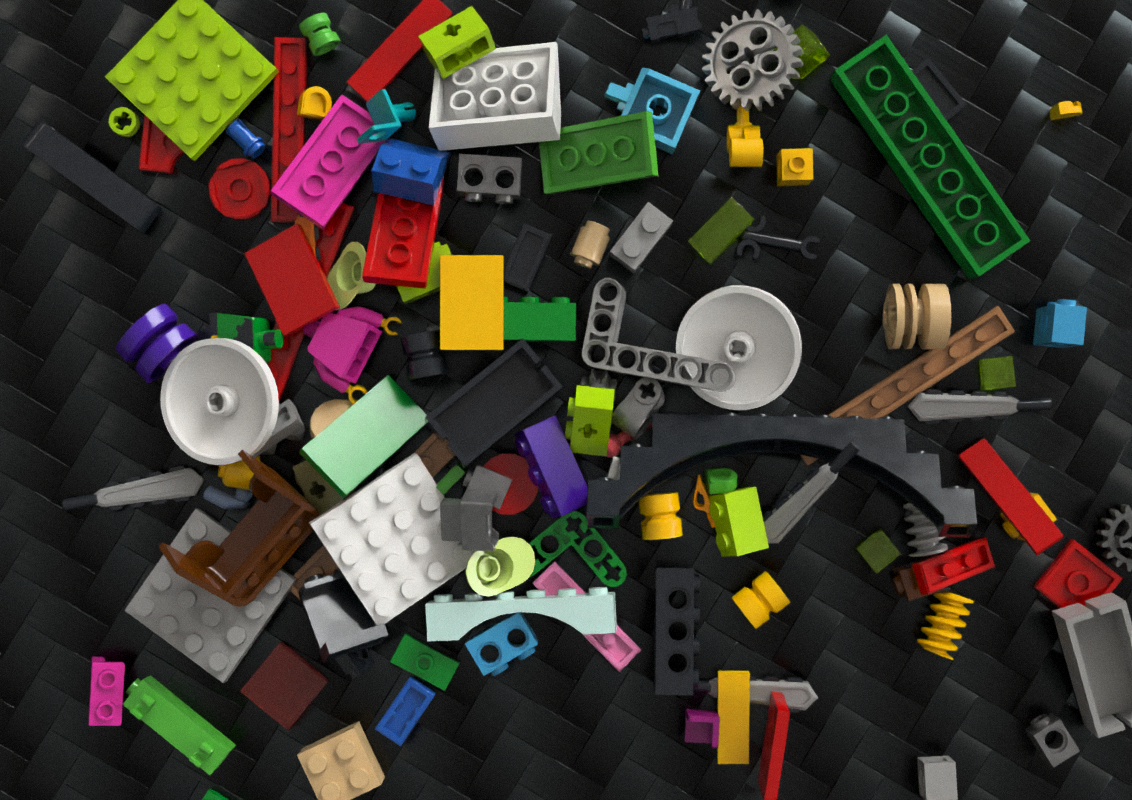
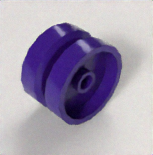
M167 304L156 306L137 320L126 331L116 346V352L126 362L132 363L137 361L135 371L147 383H151L163 376L178 353L192 343H195L198 335L187 324L176 325L178 315Z

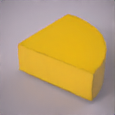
M1071 101L1057 103L1049 110L1050 119L1056 120L1082 115L1081 103L1079 101L1074 103Z

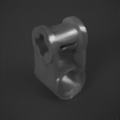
M645 377L640 379L625 400L615 409L612 414L611 423L634 439H639L648 428L653 414L659 411L665 401V395L660 383L652 378ZM646 391L648 393L654 391L655 396L653 398L650 396L645 398L643 394Z

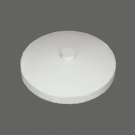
M733 285L709 292L688 310L678 330L676 354L728 364L736 375V381L730 390L718 392L696 387L691 388L701 398L718 407L730 410H749L770 403L788 388L800 365L802 340L795 318L779 299L759 288ZM688 363L683 367L682 375L684 379L690 380L697 375L696 364ZM718 369L712 376L715 385H723L729 378L726 369Z
M212 338L192 343L180 351L172 360L162 382L160 401L166 428L175 443L185 453L198 461L212 465H226L242 461L238 453L241 450H244L251 456L257 453L268 441L275 428L279 409L275 379L262 357L252 348L239 341L227 338Z

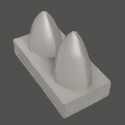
M290 399L279 405L275 428L265 445L252 455L254 458L260 454L273 455L277 443L284 438L293 441H303L305 434L304 424L296 406Z

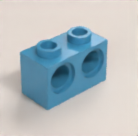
M517 612L507 615L468 638L465 645L483 676L490 672L495 676L509 667L507 662L518 656L519 660H523L536 651L534 646L538 645V639L523 613ZM513 629H520L525 633L526 639L521 644H513L508 638V633ZM486 645H493L498 649L499 656L494 660H488L483 657L481 649Z

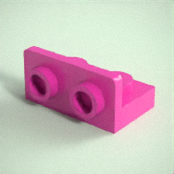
M92 657L89 726L121 725L125 673L124 662H105V657Z

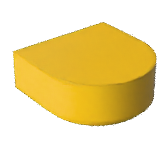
M318 86L304 90L299 97L297 115L322 121L331 110L332 100L329 93Z

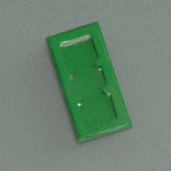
M406 633L390 661L444 691L460 661Z

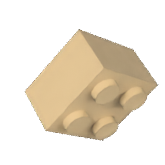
M359 721L303 747L297 754L318 800H351L380 786L385 778Z

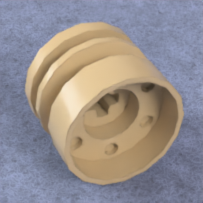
M890 284L888 286L883 306V328L886 344L889 349H899L901 344L904 349H911L915 343L916 335L921 349L946 348L951 328V300L946 284H923L919 290L918 298L913 284H905L903 290L900 284Z

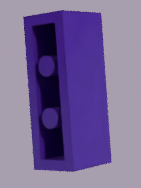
M556 415L514 434L517 439L515 440L516 449L521 457H525L529 466L528 476L531 482L538 486L542 495L540 498L541 505L544 511L551 515L552 519L587 505V484Z

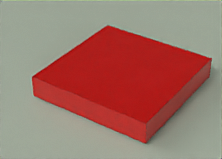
M1070 539L1033 588L1059 609L1075 603H1080L1086 607L1085 600L1113 592L1123 578L1078 542Z

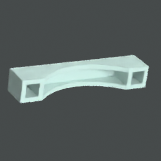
M607 587L589 588V593L576 594L575 588L558 589V594L545 595V590L526 591L527 596H514V591H503L497 594L496 597L484 598L483 595L478 593L465 594V599H453L452 594L434 595V600L425 604L427 642L459 640L469 630L488 619L517 612L539 613L554 617L571 625L583 635L616 633L615 592H608Z

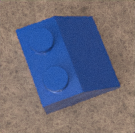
M389 139L380 145L372 167L374 192L434 205L450 158V152Z

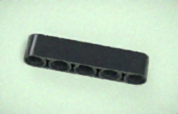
M40 119L21 143L26 149L143 233L146 232L162 210V207Z

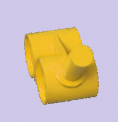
M741 103L737 108V122L727 127L726 145L727 153H729V166L762 167L763 139L760 138V126L752 125L749 122V111L746 112Z

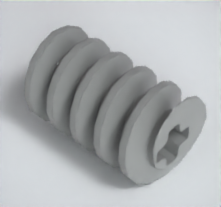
M910 502L903 505V509L913 511L912 515L904 518L905 521L914 523V527L907 529L906 533L916 536V539L907 542V546L917 548V551L909 556H931L948 550L947 544L939 542L946 537H938L937 528Z

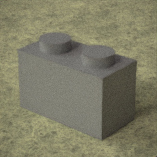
M648 202L611 249L609 256L634 274L671 226L673 220Z

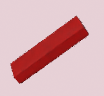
M983 537L914 563L912 567L921 595H926L994 568L995 564L987 538Z

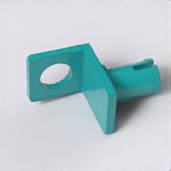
M385 89L379 90L366 103L375 125L366 130L357 141L359 144L386 140L402 126L401 122H412L415 119V109L405 110L406 108H412L413 104L405 102L392 105Z

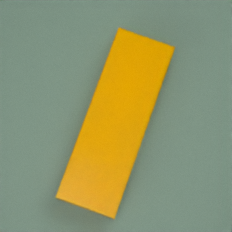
M718 671L717 713L720 717L719 744L717 748L718 764H749V671Z

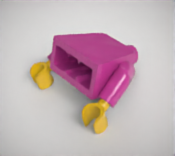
M357 306L341 309L337 314L329 313L322 318L321 322L315 321L304 327V334L312 338L308 346V352L314 356L313 364L321 380L340 393H348L349 400L355 404L358 400L353 397L352 392L354 390H361L366 394L367 389L362 385L352 386L350 382L356 384L383 332L378 328H384V332L389 336H397L398 333L389 331L387 325L391 321L402 324L401 320L397 317L385 319L380 313Z

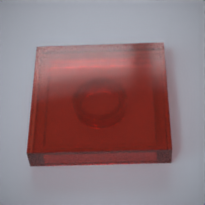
M280 642L240 692L285 729L289 730L329 680L284 643Z

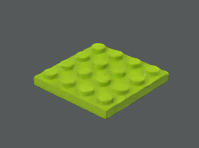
M177 0L105 78L193 161H196L279 71L204 0Z

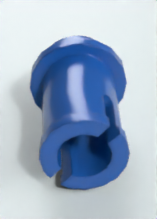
M240 119L238 121L235 120L227 128L226 134L244 150L243 154L246 157L250 156L252 159H255L265 150L264 140L261 137H256Z

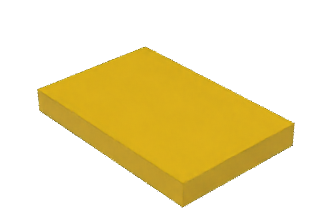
M440 255V350H504L503 255Z

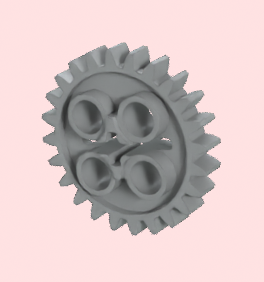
M757 9L754 17L751 18L748 12L744 11L743 20L739 21L735 15H732V25L728 26L722 22L723 32L721 34L712 32L716 42L706 43V47L711 53L702 55L704 61L708 63V65L702 67V70L706 75H709L705 82L709 86H713L711 89L712 93L715 96L720 95L719 99L723 104L730 101V105L736 110L742 103V107L748 112L751 104L754 103L760 111L763 101H767L772 107L774 106L773 97L775 95L783 100L785 97L782 90L784 88L794 89L789 80L791 78H800L799 73L794 68L803 66V62L798 56L804 52L801 46H797L801 42L798 35L793 34L794 29L791 24L785 26L786 22L783 17L780 16L775 20L773 13L769 11L763 18L762 13ZM767 36L764 43L755 45L759 37ZM739 50L736 57L727 59L731 51ZM754 57L755 62L751 64L750 59ZM779 62L778 67L774 71L766 72L769 64ZM750 76L748 83L738 86L741 78Z

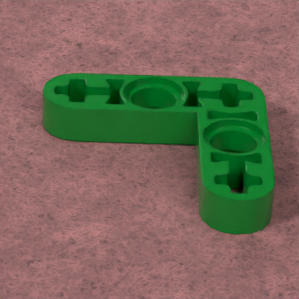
M574 510L561 516L529 542L531 547L535 545L538 553L546 558L542 563L538 557L535 559L534 570L529 578L538 573L572 545L606 586L617 587L626 579L627 571L624 563L595 528H589L593 533L585 536L580 544L574 541V539L580 537L575 530L569 532L566 530L568 525L566 519L571 516L573 519L579 517L582 520L579 527L584 533L587 531V518L579 511ZM547 535L556 537L559 542L558 549L553 553H547L541 548V540ZM589 540H597L601 543L602 552L599 556L590 557L585 553L584 546ZM608 552L612 557L608 558L607 562L613 568L617 565L621 568L618 571L620 578L617 580L612 577L609 579L605 578L607 570L603 564L599 568H596L594 563L601 561Z

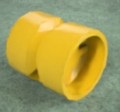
M678 492L648 494L639 500L640 514L645 516V520L641 522L642 540H658L683 536L681 518L676 516V512L680 510Z
M766 571L752 581L753 588L744 587L731 597L755 629L769 620V612L778 613L790 604L789 599Z

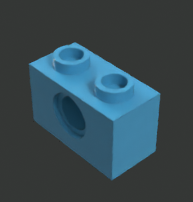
M1057 299V302H1047V306L1037 308L1033 345L1055 348L1083 345L1087 307L1076 306L1077 301Z

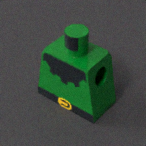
M209 313L210 339L227 338L239 341L256 351L266 364L271 361V349L283 346L284 337L281 330H270V322L266 318Z

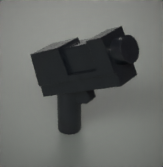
M680 0L679 4L669 7L670 13L646 18V27L641 28L643 40H649L650 44L659 42L661 39L697 34V30H701L702 25L697 20V7L691 8L693 0Z

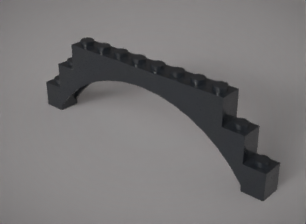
M665 411L660 414H653L651 447H645L641 444L621 446L620 480H613L608 477L588 480L587 528L619 529V520L639 500L672 477L698 465L721 458L757 453L805 455L832 461L851 441H854L861 450L845 466L878 480L904 497L938 529V537H971L977 526L974 489H964L961 486L941 488L939 454H929L926 451L907 453L904 419H894L889 416L868 419L860 416L832 418L828 415L800 417L796 414H789L782 417L769 416L763 413L753 416H739L735 413L707 415L703 412L676 414L671 411Z

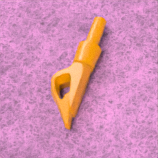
M699 474L692 502L696 509L707 513V518L711 528H713L715 523L709 511L710 494L705 483L702 481L701 474ZM698 492L703 495L704 504L698 503Z

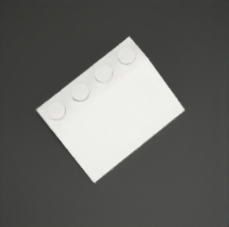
M557 42L496 48L494 51L445 79H442L435 69L429 130L439 151L560 140L561 101Z

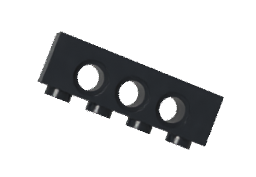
M655 568V695L693 696V688H699V669H694V656H699V637H694V625H699L700 611L699 606H694V593H699L700 577L694 574V568ZM676 590L682 591L685 595V603L680 608H673L669 604V596ZM674 622H681L685 626V634L680 639H672L669 636V627ZM673 654H682L684 656L685 665L681 670L674 671L669 668L668 660Z

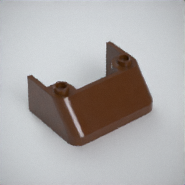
M241 450L238 455L254 474L250 480L249 488L252 494L259 500L220 546L212 541H200L192 546L186 554L179 552L164 542L158 546L176 574L237 607L245 606L256 598L311 534L313 528L309 522L320 516L313 504L276 471L244 450Z

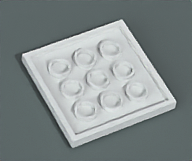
M416 453L309 522L376 626L387 623L467 568L468 560L475 552L473 550H462V542L442 541L440 503L445 497L436 488L437 484Z

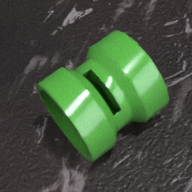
M324 12L305 19L299 25L303 36L308 37L310 41L309 48L315 56L325 54L341 43L337 33L331 30V21L327 13Z

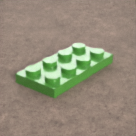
M649 111L560 128V140L539 142L544 194H556L659 176L652 112Z

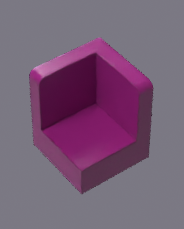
M686 709L684 741L710 743L712 748H718L720 717L717 711Z

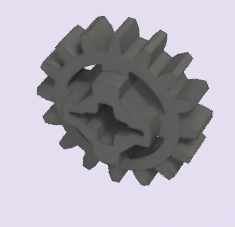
M1122 504L1120 506L1121 512L1116 509H1110L1109 513L1112 518H1102L1100 520L1105 525V529H1099L1096 532L1099 535H1103V540L1097 542V546L1106 548L1102 557L1107 559L1113 558L1111 561L1112 566L1119 567L1122 565V570L1131 572L1132 539L1131 543L1123 540L1132 537V508L1127 504ZM1116 548H1123L1125 555H1128L1129 558L1121 555Z

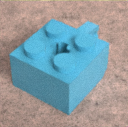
M642 68L635 85L627 83L626 88L610 82L605 98L618 103L617 110L623 112L621 116L644 111L652 112L655 146L673 155L700 90L654 70ZM656 105L663 107L662 113L664 115L661 113L660 116L653 115V109L656 108Z

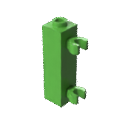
M151 675L142 681L137 678L125 692L129 697L123 705L130 710V713L137 719L145 722L188 757L192 764L197 768H201L208 775H211L236 746V744Z

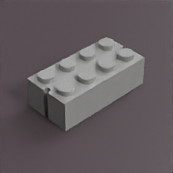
M1112 592L1085 600L1086 607L1080 603H1075L1052 611L1084 727L1097 738L1125 730L1124 724L1112 715L1115 713L1119 719L1132 728V621L1126 600Z

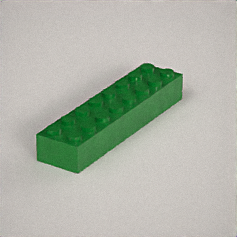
M887 34L834 70L829 77L830 81L969 280L981 276L1030 242L1026 233Z

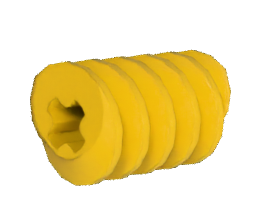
M945 590L944 592L933 594L941 602L940 604H930L929 607L936 612V616L925 617L932 624V627L921 628V631L928 638L917 639V643L927 651L954 660L946 652L957 651L958 647L951 639H961L962 635L955 630V627H966V623L959 616H969L971 612L963 605L973 604L974 601Z

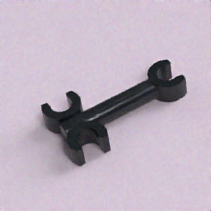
M745 213L742 217L741 223L744 231L742 242L736 247L737 257L742 255L743 247L749 246L753 250L752 259L756 260L760 254V247L758 245L760 244L799 252L805 260L811 261L816 259V254L807 252L806 245L808 243L818 244L820 242L819 238L809 236L804 240L759 232L766 224L765 216L760 217L759 224L756 227L749 224V213Z

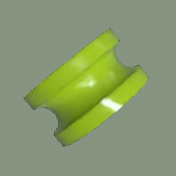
M119 107L111 112L109 125L118 135L131 137L138 132L140 119L135 112L127 107ZM126 115H129L127 118L132 121L131 125H126L123 130H120L122 126L118 124L119 118L125 119Z

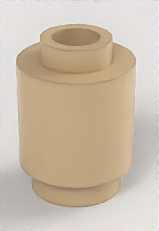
M587 221L585 227H581L571 251V255L575 257L574 263L587 269H591L592 265L599 266L610 240V237H608L610 229L599 223Z

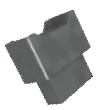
M465 491L462 499L443 498L440 503L442 541L462 542V550L494 552L499 540V533L492 527V505L497 500V493Z

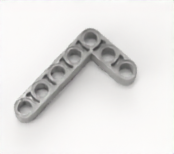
M604 278L596 284L582 349V357L589 366L599 370L652 378L658 381L718 392H725L734 386L736 381L735 372L726 363L617 343L626 300V291L620 283L612 278ZM609 286H615L617 288L616 298L612 301H605L603 298L604 290ZM609 316L611 327L605 332H600L597 328L599 319ZM602 346L605 349V357L601 362L595 363L591 358L592 351L596 347ZM627 352H633L636 356V362L630 368H624L621 363L622 356ZM662 357L666 360L667 367L664 372L655 374L651 369L652 362L656 358ZM688 363H694L697 366V375L690 380L684 379L682 376L683 367ZM718 369H726L729 374L728 381L723 385H715L712 380L713 373Z

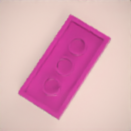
M341 95L271 189V195L321 229H324L375 159L380 145L389 138L384 141L359 144L357 139L375 124L369 112L344 95Z

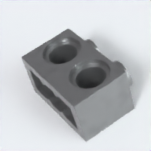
M459 154L457 193L459 196H464L465 201L482 202V197L495 198V203L513 204V199L520 200L522 158ZM479 172L482 174L483 180L477 186H470L466 183L468 174ZM500 175H511L514 178L513 184L509 188L499 187L496 182Z

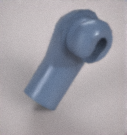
M209 486L205 490L203 497L222 509H245L251 504L249 500L252 498V492L250 490L237 489L235 495H230L214 486Z

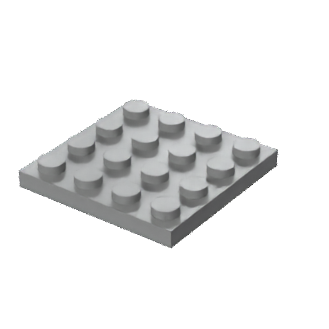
M196 508L170 546L183 554H186L192 546L200 541L208 540L220 546L231 531L201 509ZM163 555L125 611L215 678L225 683L297 582V579L280 568L251 603L237 607L176 574Z

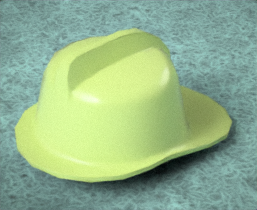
M351 242L346 245L327 278L340 308L336 309L337 311L346 308L356 294L367 293L376 285V283L363 282L362 274L367 252L359 242Z
M513 536L498 540L494 552L475 551L468 560L465 573L470 587L479 595L489 597L520 585L529 578L534 570V551L525 540Z

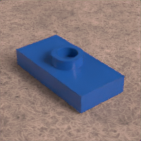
M410 676L375 730L401 747L436 692Z

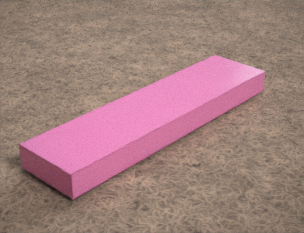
M555 561L532 583L538 590H545V595L558 594V589L575 588L576 594L586 593ZM618 625L616 633L584 635L619 672L641 651V648Z

